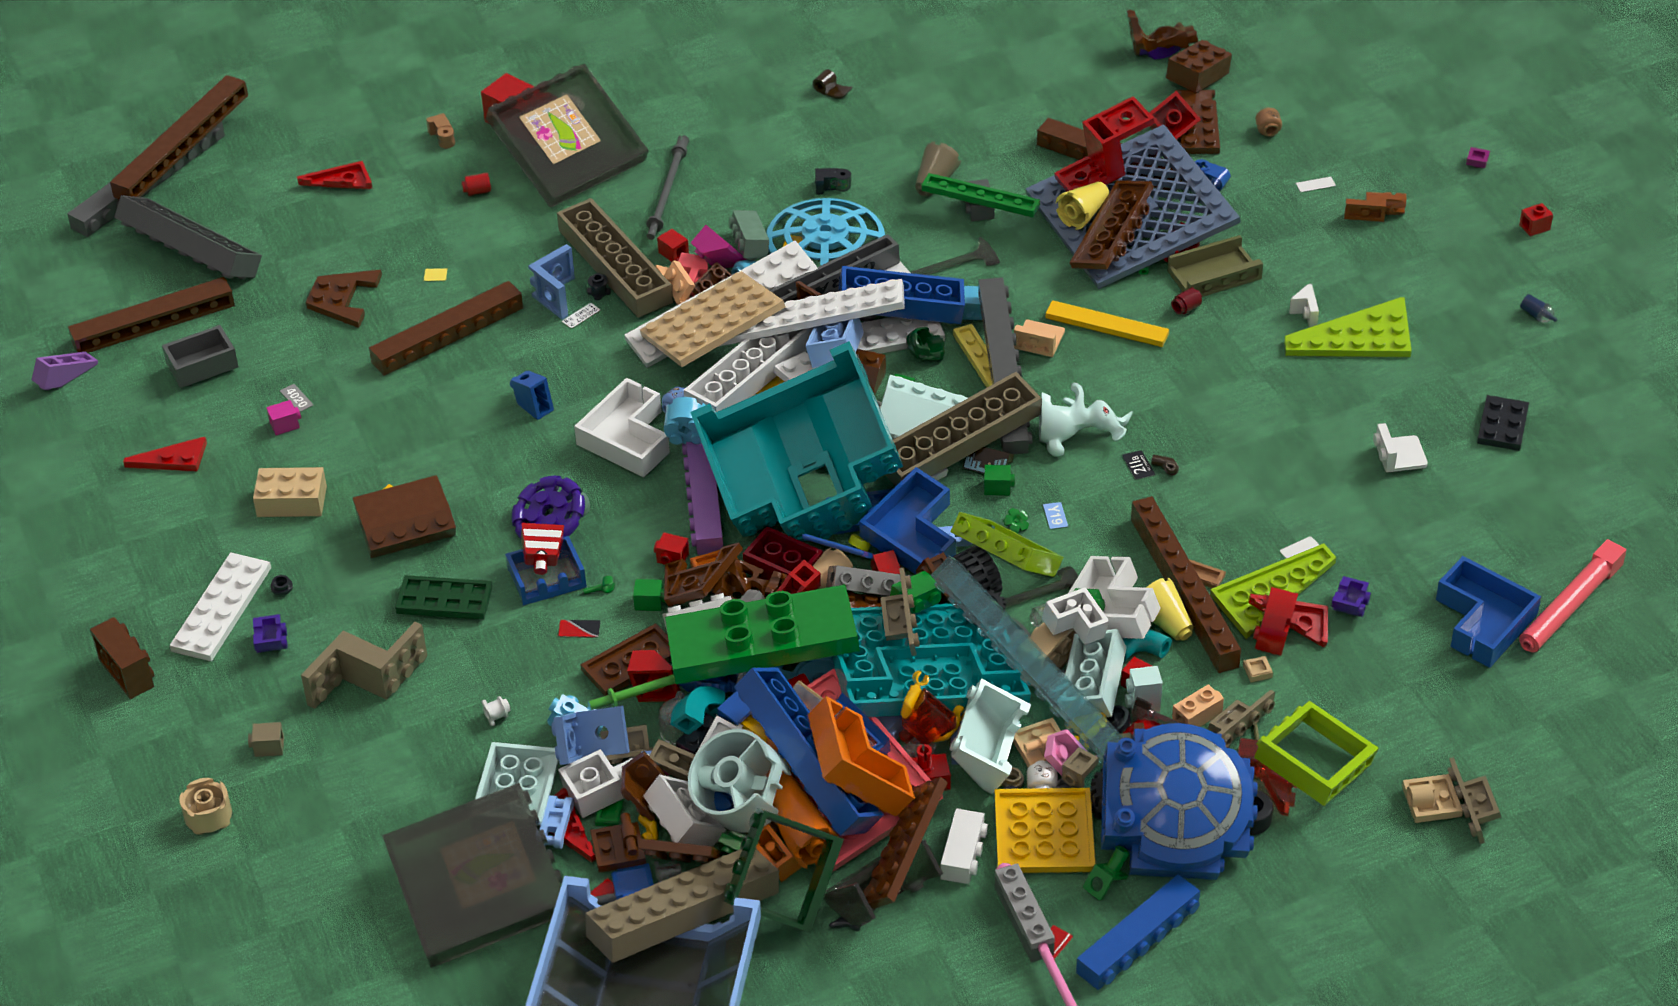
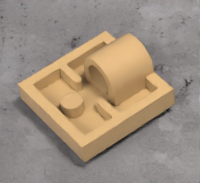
M1449 774L1403 780L1402 788L1415 823L1462 817L1463 809Z

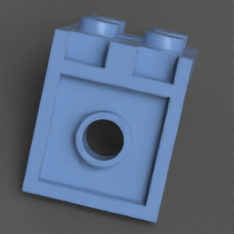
M566 244L528 266L534 273V276L530 278V284L536 288V291L532 293V297L560 319L568 317L564 284L575 279L572 248Z
M623 706L572 712L553 718L552 733L556 736L557 741L555 755L560 765L573 763L600 749L605 756L630 752ZM600 726H605L608 729L606 739L598 736L597 731Z

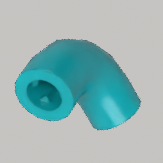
M1148 630L1144 639L1122 638L1127 647L1124 662L1131 655L1138 652H1147L1163 658L1170 650L1172 640L1170 637L1153 630Z

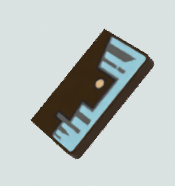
M983 447L965 457L963 468L985 474V465H1008V462H1013L1014 454Z

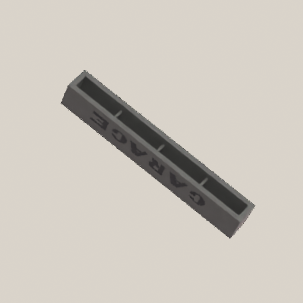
M886 234L817 267L818 269L804 273L769 291L784 300V303L789 300H797V281L804 283L822 295L829 292H839L842 266L886 270L900 263L899 244Z

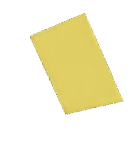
M425 269L424 281H446L447 269Z

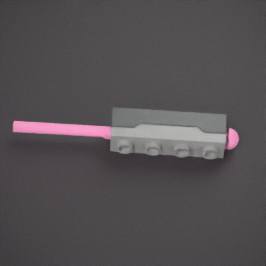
M1009 863L1000 864L995 870V890L1030 962L1043 959L1065 1005L1077 1006L1052 957L1054 955L1055 937L1018 863L1013 865Z

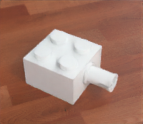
M600 749L558 769L562 786L566 788L568 796L574 798V805L582 818L624 798L621 794L622 766L632 760V758L613 767Z

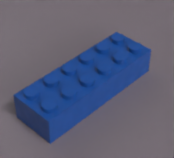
M842 266L839 291H844L848 288H859L868 284L883 283L891 279H902L905 309L876 315L961 324L965 308L964 279Z

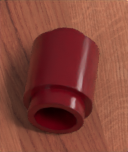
M1189 288L1176 295L1171 301V306L1175 313L1179 315L1186 314L1202 304V295L1195 288Z

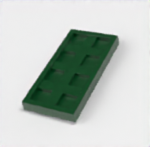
M404 575L395 607L396 614L484 620L493 588L492 581Z

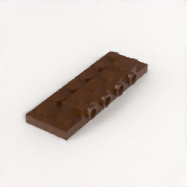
M1117 180L1070 260L1072 268L1107 270L1112 261L1118 262L1121 256H1125L1128 242H1133L1135 230L1141 228V219L1149 213L1150 208L1146 200L1154 188L1152 181Z

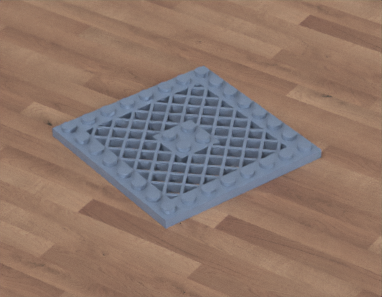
M1161 125L1121 144L1126 175L1117 180L1152 181L1153 186L1158 187L1151 191L1146 200L1150 209L1148 215H1144L1141 219V228L1136 229L1134 232V236H1137V238L1127 244V246H1133V248L1126 249L1125 256H1121L1118 262L1112 261L1107 270L1083 269L1098 289L1175 254L1177 250L1179 252L1241 223L1240 216L1165 125ZM1149 154H1150V155H1156V158L1148 157V156H1149ZM1131 163H1139V165L1135 166L1131 165ZM1145 164L1152 165V168H1150V167H1144V165H1145ZM1158 166H1164V167H1166V168H1165V169H1158L1157 167H1158ZM1127 172L1135 173V175H1127ZM1146 174L1148 177H1140V175ZM1053 175L1026 188V193L1029 197L1040 199L1038 210L1071 254L1074 255L1098 213L1096 212L1087 225L1082 228L1083 231L1080 229L1076 230V227L1066 226L1059 218L1056 210L1059 208L1058 202L1056 203L1057 197L1066 191ZM1154 176H1162L1161 179L1153 178ZM1167 177H1169V178H1175V180H1174V181L1167 180ZM1109 183L1106 185L1110 191L1113 188L1114 183ZM1163 187L1171 188L1170 191L1162 189ZM1177 189H1182V190H1184V193H1183V192H1176V190H1177ZM1159 197L1167 198L1166 201L1158 199ZM1172 199H1178L1180 203L1172 202ZM1186 201H1194L1193 204H1187V203H1185V202H1186ZM1168 209H1175L1176 213L1168 212ZM1190 211L1189 214H1182L1181 212ZM1196 212L1204 213L1203 216L1195 215ZM1151 217L1159 218L1158 221L1150 220ZM1164 219H1170L1172 222H1164ZM1178 221L1186 222L1185 224H1177ZM1147 227L1155 228L1154 231L1146 230ZM1160 229H1166V230H1168L1167 233H1165V232H1159V231H1160ZM1143 237L1151 238L1150 241L1142 240Z

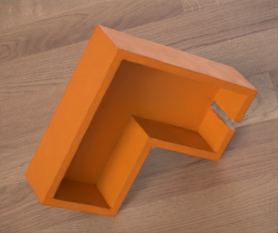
M825 696L808 713L822 777L826 782L833 783L841 787L845 792L860 797L865 803H871L882 812H888L896 817L915 799L906 766L870 747L862 715L845 707L834 717L843 706Z

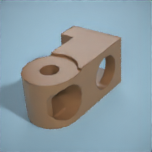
M442 113L426 118L428 133L430 136H437L439 146L444 149L453 147L455 145L454 130L445 114Z

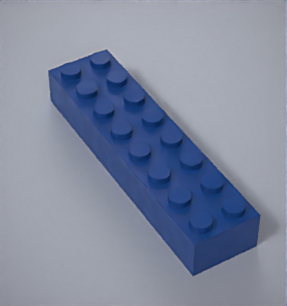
M751 668L734 686L739 693L738 696L741 701L747 704L752 711L753 718L764 728L765 735L774 742L780 756L786 759L791 766L792 773L804 784L805 791L813 797L818 804L819 811L826 815L831 822L832 829L840 836L867 833L884 816L883 812L875 805L865 803L860 797L847 793L841 787L824 780L808 718L810 711L779 668Z

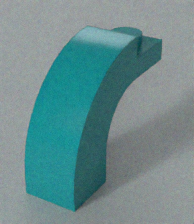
M710 686L696 688L674 706L670 725L686 734H691L703 725L704 713L714 718L718 716L717 708L726 701L725 692Z

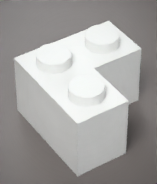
M1086 587L1047 601L1042 615V620L1053 635L1073 628L1084 645L1104 638L1109 624L1108 618Z

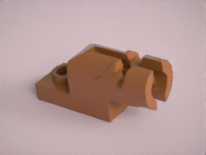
M1366 192L1365 200L1346 199L1344 219L1384 222L1385 214H1405L1407 194L1396 193L1392 195L1391 192Z

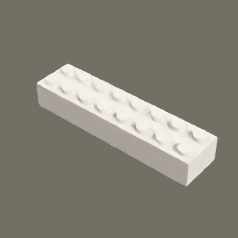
M813 327L753 340L745 339L685 388L684 397L695 398L697 403L701 405L702 403L705 405L710 403L716 412L752 397L777 376L773 372L775 365L807 351L806 343Z

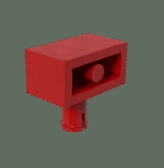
M924 744V751H922V745H919L917 747V757L912 759L930 780L941 777L948 782L944 791L951 790V774L946 753L931 755L932 748L929 745Z

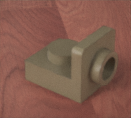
M1078 747L1062 764L1063 781L1070 786L1083 788L1084 778L1098 765V757Z

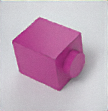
M291 400L266 407L269 423L275 436L300 428L298 420L301 419V414L298 407L294 408Z

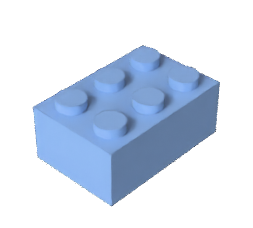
M860 318L813 327L806 343L812 368L833 361L830 349L850 341L856 352L864 333Z

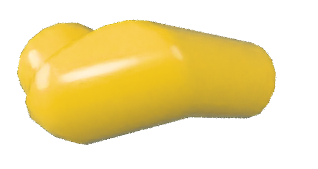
M639 815L638 821L647 831L642 833L641 837L643 839L658 840L657 822L655 820L650 822L646 816L642 817Z

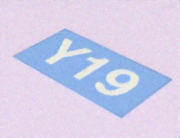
M1061 502L1043 504L1050 529L1068 527Z

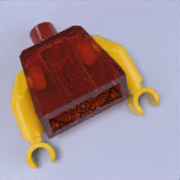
M916 671L912 676L915 684L910 686L904 698L901 710L902 726L904 729L899 732V737L906 744L914 738L923 745L948 740L960 726L964 713L961 716L960 714L964 707L958 705L952 712L926 688L921 690V686H925L929 682V677L925 675L923 680L919 682L918 677L921 671Z

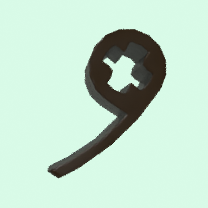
M825 69L812 82L817 92L832 98H843L852 90V86L837 84L835 73L829 69Z

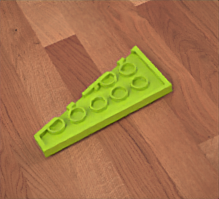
M1323 543L1210 589V596L1247 639L1255 632L1256 625L1261 627L1264 612L1248 603L1250 594L1269 595L1271 587H1275L1299 595L1336 563V556Z

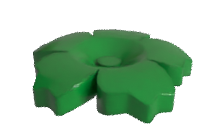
M1009 509V515H1006L1003 520L1004 525H1011L1009 530L1017 534L1019 530H1027L1029 523L1026 521L1028 519L1027 513L1024 510L1019 513L1018 509Z

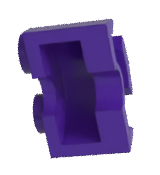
M1343 576L1338 591L1332 599V610L1363 618L1366 605L1368 606L1371 598V592H1367L1369 583Z
M280 614L253 618V645L256 653L288 649L286 622L281 623Z

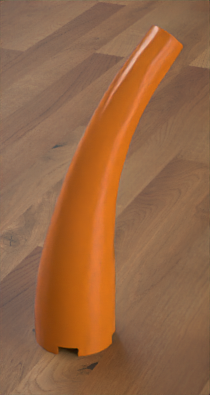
M767 737L766 743L778 752L774 742ZM787 762L791 775H786L782 771L779 784L783 788L777 789L773 801V806L779 810L778 815L839 837L793 776L791 766ZM770 770L767 772L766 777H769ZM776 823L788 850L797 863L806 869L808 868L807 865L814 863L817 865L825 840Z

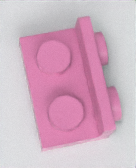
M1063 730L1048 735L1044 758L1062 776V764L1078 747L1086 749L1069 730Z

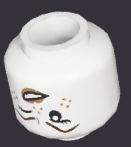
M1039 760L1029 766L1027 769L1028 789L1056 788L1058 784L1057 771L1050 763L1045 760Z

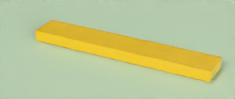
M1052 300L1048 307L1045 318L1159 347H1163L1169 335V329L1054 300Z

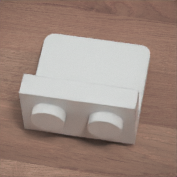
M1386 423L1377 424V431L1373 434V441L1386 472L1427 467L1428 462L1417 436L1391 438Z

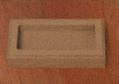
M1190 560L1205 586L1214 588L1221 584L1226 575L1225 571Z

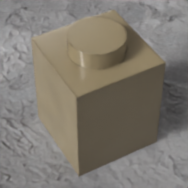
M281 722L253 724L252 733L248 734L249 748L253 747L255 757L283 755L284 733Z

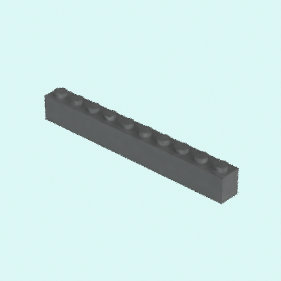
M222 121L140 197L146 195L223 138L225 133ZM110 183L67 213L71 229L89 237L114 218L120 199L113 197Z
M1003 277L979 279L978 296L992 385L1014 372H1017L1022 377L1021 365L1017 366L1019 351L1014 349V346L1017 344L1016 333H1012V330H1014L1013 317H1009V314H1011V302L1006 299L1009 298L1008 286H1004ZM1030 421L1000 437L1003 452L1011 454L1028 453L1029 445L1032 444V433L1027 431V428L1030 427Z

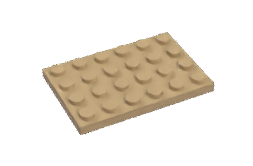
M741 271L733 274L729 279L716 284L708 291L700 293L694 299L681 304L675 310L665 313L654 322L648 323L640 329V333L648 342L678 365L684 367L785 308L784 300Z

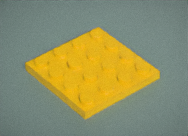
M1090 788L995 789L998 866L1002 863H1009L1010 865L1018 863L1022 873L1091 872L1095 865Z

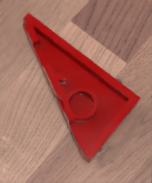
M363 160L297 176V182L300 186L373 188Z
M200 437L129 456L123 460L124 467L198 471L207 440L206 437Z
M1250 594L1248 603L1265 612V609L1261 608L1264 596ZM1296 601L1289 627L1318 645L1326 647L1328 643V606Z
M563 787L554 796H557L558 799H565L568 797V792ZM574 807L570 814L564 843L592 863L596 860L593 847L586 837L584 827L579 816L576 815Z

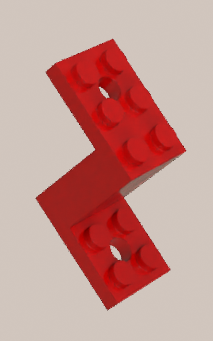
M1133 96L1083 121L1088 156L1055 172V179L1067 192L1095 182H1102L1107 185L1125 176L1120 141L1155 124L1154 118Z

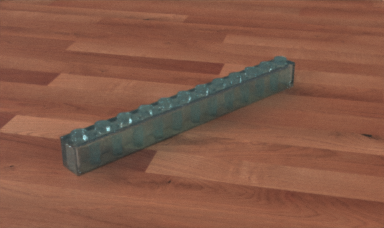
M948 556L931 574L936 581L934 585L942 593L947 592L950 596L948 598L950 603L964 611L963 617L971 624L974 622L978 626L977 632L985 639L989 638L993 642L991 647L998 654L1001 655L1003 653L1007 657L1005 662L1013 670L1018 669L1022 673L1020 678L1028 686L1032 684L1036 688L1034 693L1043 702L1046 700L1049 702L1051 712L1058 718L1062 716L1066 721L1064 723L1065 727L1073 734L1076 732L1081 737L1079 742L1086 749L1090 750L1091 748L1096 753L1095 756L1098 757V762L1103 766V756L1107 742L1118 743L1124 737L958 560Z

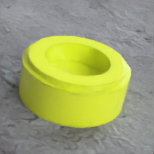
M855 534L851 535L848 540L851 545L868 552L871 546L870 543Z

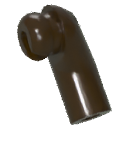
M1153 454L1151 465L1162 467L1168 475H1176L1178 473L1179 466L1173 458Z

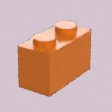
M769 824L765 825L756 850L779 869V880L783 882L801 867Z

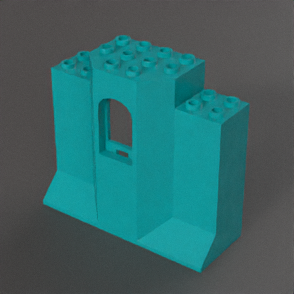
M850 341L830 349L833 361L716 412L709 403L690 412L730 519L742 537L752 536L757 531L767 526L772 527L779 522L788 536L799 541H808L802 538L803 534L826 540L839 531L849 530L872 507L863 484L874 482L879 477L885 474H892L903 467L869 384L867 373ZM826 465L837 495L809 506L798 477Z

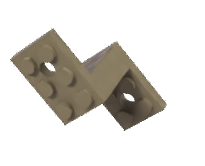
M414 622L388 651L346 631H342L301 674L307 706L315 709L335 687L339 686L342 679L387 700L427 657L422 625Z

